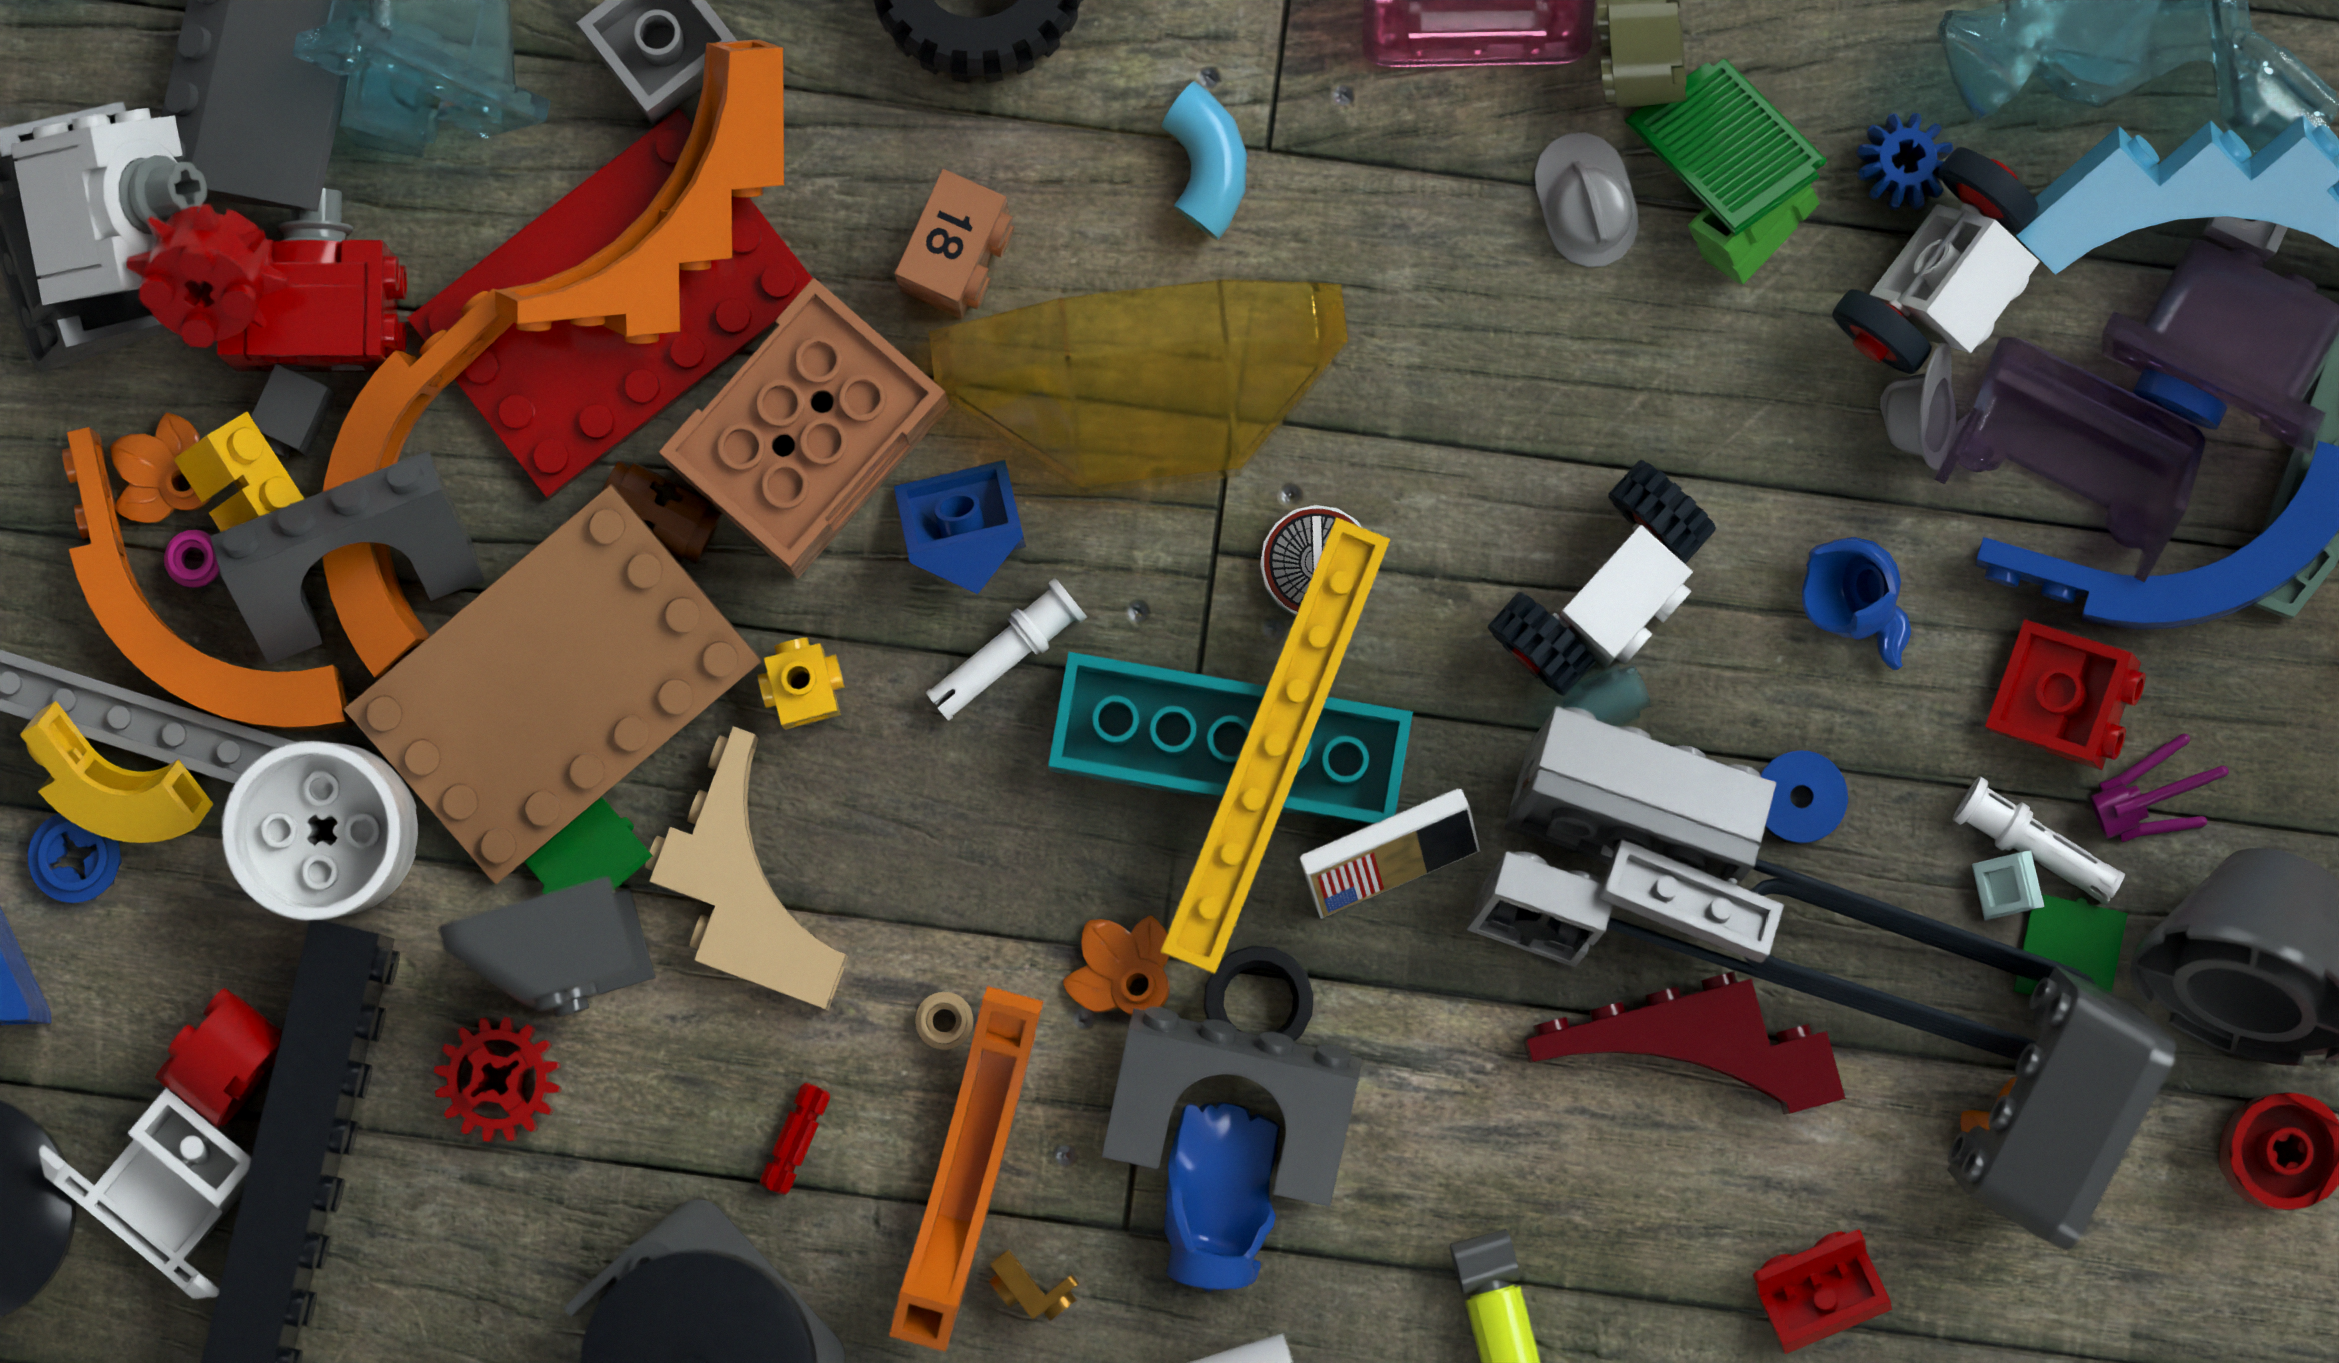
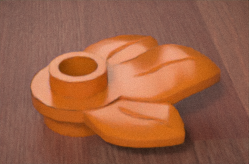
M166 412L160 419L155 437L146 434H129L111 444L110 450L113 464L121 477L129 482V485L119 496L115 504V510L120 515L132 521L158 523L167 518L175 509L193 511L209 502L210 499L202 503L192 487L184 492L178 487V478L182 472L174 458L200 440L198 431L189 421L178 415Z
M1151 915L1142 919L1133 928L1131 933L1121 925L1110 920H1089L1084 926L1081 938L1083 957L1088 965L1072 972L1063 980L1067 993L1081 1006L1096 1013L1120 1008L1123 1012L1132 1016L1134 1008L1145 1011L1149 1007H1163L1170 991L1169 979L1164 972L1170 956L1161 953L1168 933ZM1135 979H1148L1149 984L1145 993L1138 996L1130 993V986Z

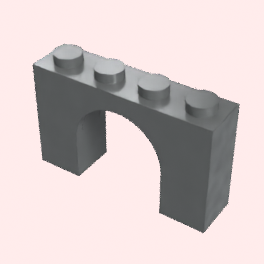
M429 451L399 461L396 464L210 536L221 577L268 664L323 644L312 604L301 584L309 568L318 559L339 547L359 542H377L397 548L410 559L431 601L485 580L471 537Z
M1149 1007L1145 1011L1134 1008L1102 1157L1159 1169L1171 1111L1183 1091L1193 1083L1209 1076L1220 1074L1238 1075L1251 1079L1267 1089L1278 1102L1284 1115L1286 1133L1273 1195L1330 1207L1358 1086L1362 1058L1351 1056L1347 1049L1336 1045L1323 1044L1314 1048L1296 1044L1293 1039L1281 1033L1263 1032L1259 1036L1237 1031L1235 1026L1221 1020L1209 1019L1199 1023L1181 1019L1176 1012L1162 1007Z

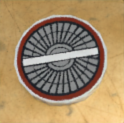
M1313 505L1293 510L1275 523L1264 541L1260 567L1265 589L1279 607L1295 617L1336 517L1362 527L1356 519L1338 508Z

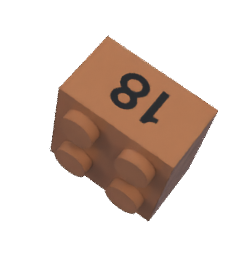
M942 169L896 269L895 276L900 292L962 320L968 307L977 310L985 297L991 278L987 277L989 269L986 267L992 254L1001 258L1014 232L1015 226L1011 225L1013 216L1009 215L1007 197Z

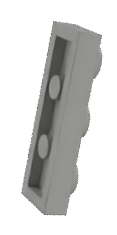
M1621 840L1615 847L1599 899L1759 963H1762L1769 956L1784 904L1625 840Z

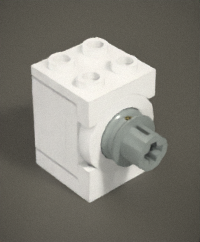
M149 108L136 109L114 114L116 123L113 124L110 123L107 113L72 119V131H68L67 122L32 128L34 139L11 144L13 159L18 158V161H14L36 276H41V279H37L42 305L138 290L142 276L127 268V258L152 250L156 238L146 220L152 216L166 223L172 214L190 206H199L200 208L201 204H203L207 198V184L204 175L191 162H177L174 158L183 156L175 115L151 118Z

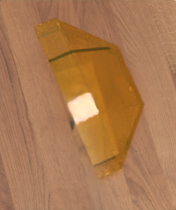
M1219 279L1056 298L929 331L934 382L945 391L949 405L1080 494L1241 476L1345 352L1348 345V334L1342 284Z

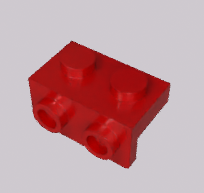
M1860 1229L1849 1233L1843 1231L1830 1233L1818 1240L1813 1248L1794 1256L1791 1254L1775 1256L1765 1262L1760 1270L1753 1273L1757 1297L1785 1355L1892 1310L1891 1300L1867 1253L1865 1238Z

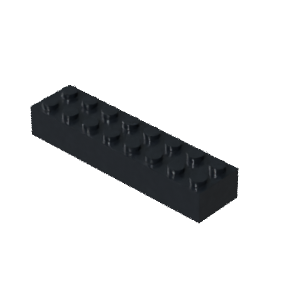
M319 919L309 921L201 1363H302L303 1350L297 1349L295 1346L301 1325L306 1327L310 1325L316 1306L317 1293L309 1291L314 1269L322 1270L324 1268L329 1253L331 1236L323 1234L328 1212L336 1213L338 1211L344 1191L345 1179L337 1177L342 1154L351 1155L357 1138L359 1123L351 1120L356 1097L365 1098L371 1081L372 1065L366 1064L365 1059L370 1041H379L385 1023L386 1008L378 1007L383 985L392 986L399 966L400 952L392 950L395 940L393 938Z

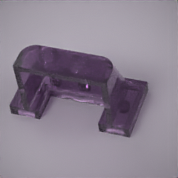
M2192 239L2143 324L2113 311L2103 330V356L2139 373L2143 369L2161 371L2198 387L2219 400L2259 418V431L2312 455L2322 435L2326 413L2307 404L2306 401L2339 339V305L2315 293L2317 286L2298 274L2286 272L2284 277H2281L2262 268L2265 264L2264 260L2248 250L2234 247L2232 252H2229L2209 242Z

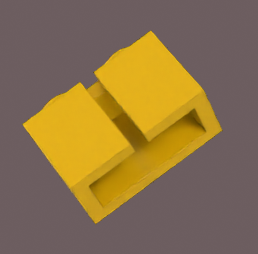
M248 412L209 433L174 458L177 466L202 503L232 482L239 489V492L209 512L221 532L304 500V497Z

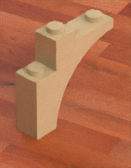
M733 726L729 738L720 735L713 748L708 768L716 770L709 791L706 792L699 789L691 806L687 822L695 824L692 835L670 827L666 838L656 836L650 849V853L653 856L646 862L645 868L653 871L650 878L651 883L714 906L711 917L701 914L690 941V947L698 949L694 959L696 962L829 1011L849 956L832 949L806 931L785 909L769 885L754 849L748 815V784L752 760L759 738L753 733Z

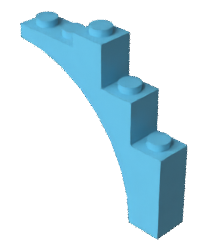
M2301 115L2249 159L2252 154L2246 143L2230 129L2223 133L2210 120L2160 164H2157L2160 159L2152 146L2144 138L2136 135L2132 139L2118 126L2035 197L2038 203V210L2029 224L2021 232L2016 233V237L2055 275L2100 245L2131 231L2178 219L2225 216L2268 221L2312 234L2339 248V182H2337L2339 181V139L2324 124L2316 128L2304 115Z

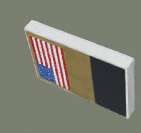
M1456 789L1305 853L1300 857V861L1314 905L1322 919L1477 853L1480 849L1469 804L1462 789Z

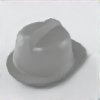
M1585 132L1566 134L1552 141L1539 157L1535 169V183L1548 232L1556 249L1570 262L1585 267L1606 266L1622 258L1633 245L1639 225L1633 192L1625 166L1618 152L1603 138Z
M1947 342L1940 343L1934 351L1927 373L1896 378L1887 385L1880 398V408L1891 443L1901 451L1923 456L1926 464L1933 470L1943 468L1948 461L1954 445L1956 432V406L1952 390L1951 348Z

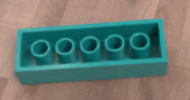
M1068 652L1048 763L1049 771L1222 801L1268 686ZM1327 697L1281 812L1365 827L1395 816L1413 712Z

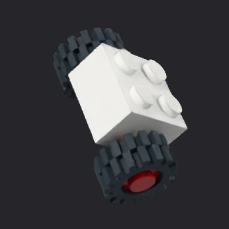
M1644 460L1638 461L1608 493V498L1613 502L1614 507L1623 513L1622 516L1628 522L1634 525L1632 527L1634 533L1564 608L1561 614L1554 613L1551 616L1542 605L1537 604L1523 592H1518L1488 624L1487 628L1493 633L1492 635L1495 639L1502 643V646L1509 653L1513 654L1522 666L1524 665L1530 670L1531 674L1537 679L1540 678L1547 687L1553 689L1559 695L1565 696L1595 664L1596 660L1603 667L1607 668L1615 658L1625 665L1652 635L1645 628L1646 624L1654 616L1664 623L1691 593V590L1684 583L1693 571L1685 564L1716 531L1714 522L1707 517L1708 515L1703 509L1696 505L1697 502L1681 491L1682 488L1675 482L1672 483L1667 475L1660 470L1658 472L1653 465L1646 463Z

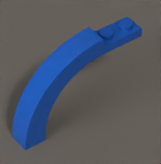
M2318 441L2305 479L2284 512L2251 543L2230 556L2210 565L2169 575H2122L2093 569L1983 537L1977 556L1976 567L1986 569L1984 576L1986 579L2002 585L2018 587L2020 579L2042 585L2040 594L2061 602L2074 603L2076 596L2087 598L2081 621L2108 627L2136 630L2173 629L2202 624L2232 615L2262 601L2286 586L2310 566L2339 532V446Z

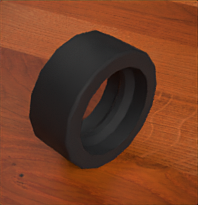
M1249 946L1231 952L1220 962L1216 974L1211 973L1205 985L1204 1011L1207 1020H1221L1233 1025L1228 1019L1224 1007L1225 990L1231 979L1239 972L1252 967L1269 968L1284 978L1289 984L1293 996L1292 1011L1286 1023L1276 1033L1284 1034L1295 1042L1302 1036L1312 1016L1314 994L1307 973L1292 956L1274 947Z

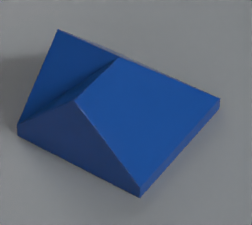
M1005 460L894 486L910 563L978 594L1012 550L1026 547Z

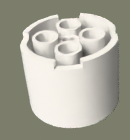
M325 742L289 744L277 748L258 759L243 773L235 784L227 801L223 817L222 834L224 850L228 864L239 884L252 898L264 907L287 917L306 920L352 915L372 908L385 900L407 876L416 856L415 850L418 838L417 807L409 787L399 773L384 759L366 749L347 744ZM318 818L321 820L336 819L338 824L333 829V833L337 837L335 842L331 840L317 841L315 837L321 830L316 823Z

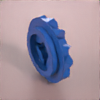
M60 813L48 818L39 826L28 848V866L34 882L51 898L67 903L95 900L97 896L114 884L115 876L122 863L118 840L102 837L72 823ZM65 835H68L69 840L74 841V844L79 848H94L97 846V850L90 852L91 855L83 860L85 879L74 867L59 866L53 868L54 865L61 862L62 858L68 855L66 847L68 842Z

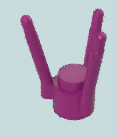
M2183 733L2120 775L2100 782L2099 785L2102 792L2091 795L2090 800L2098 824L2106 839L2119 835L2123 843L2139 836L2201 828L2207 825V819L2204 816L2140 823L2139 821L2149 817L2147 806L2228 775V768L2222 765L2141 794L2137 785L2126 788L2128 784L2187 745L2190 737L2188 734Z

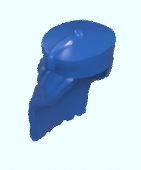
M1218 1102L1215 1107L1209 1103L1203 1104L1199 1108L1193 1103L1183 1107L1169 1156L1168 1186L1165 1195L1164 1230L1170 1245H1172L1166 1273L1173 1280L1202 1288L1205 1292L1243 1288L1256 1281L1261 1265L1260 1261L1255 1260L1254 1257L1262 1247L1266 1236L1273 1229L1276 1218L1269 1193L1270 1176L1276 1160L1277 1140L1280 1126L1275 1121L1262 1114L1251 1115L1249 1109L1226 1102Z

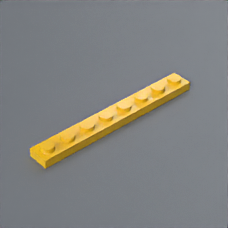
M1336 517L1161 953L1216 974L1389 545V538Z

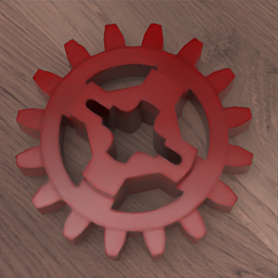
M504 1017L500 1023L499 1030H494L489 1018H480V1033L474 1035L466 1027H461L458 1029V1033L463 1042L462 1045L458 1048L444 1044L442 1047L445 1054L452 1059L449 1066L441 1065L434 1068V1073L447 1077V1085L435 1090V1096L451 1098L453 1104L447 1108L444 1116L447 1119H453L462 1115L465 1118L461 1127L463 1134L469 1135L477 1126L482 1127L484 1142H493L497 1129H502L503 1135L508 1142L516 1141V1126L522 1124L524 1128L534 1133L538 1130L536 1120L533 1117L536 1112L552 1115L554 1112L550 1104L544 1100L547 1093H561V1086L549 1082V1074L561 1069V1064L555 1061H545L543 1055L550 1050L552 1044L549 1040H544L534 1045L531 1040L534 1036L535 1027L527 1024L517 1034L514 1033L513 1018ZM503 1040L512 1042L522 1049L518 1052L515 1051L508 1057L497 1056L486 1043ZM468 1059L473 1066L470 1085L461 1090V1070L464 1062ZM491 1066L500 1070H505L509 1067L514 1068L510 1071L511 1075L505 1080L509 1088L505 1093L495 1089L487 1092L482 1091L491 1080L490 1073L487 1071ZM535 1068L536 1086L533 1096L528 1102V1099L523 1094L525 1077ZM488 1102L500 1103L510 1117L491 1119L478 1114L475 1110Z

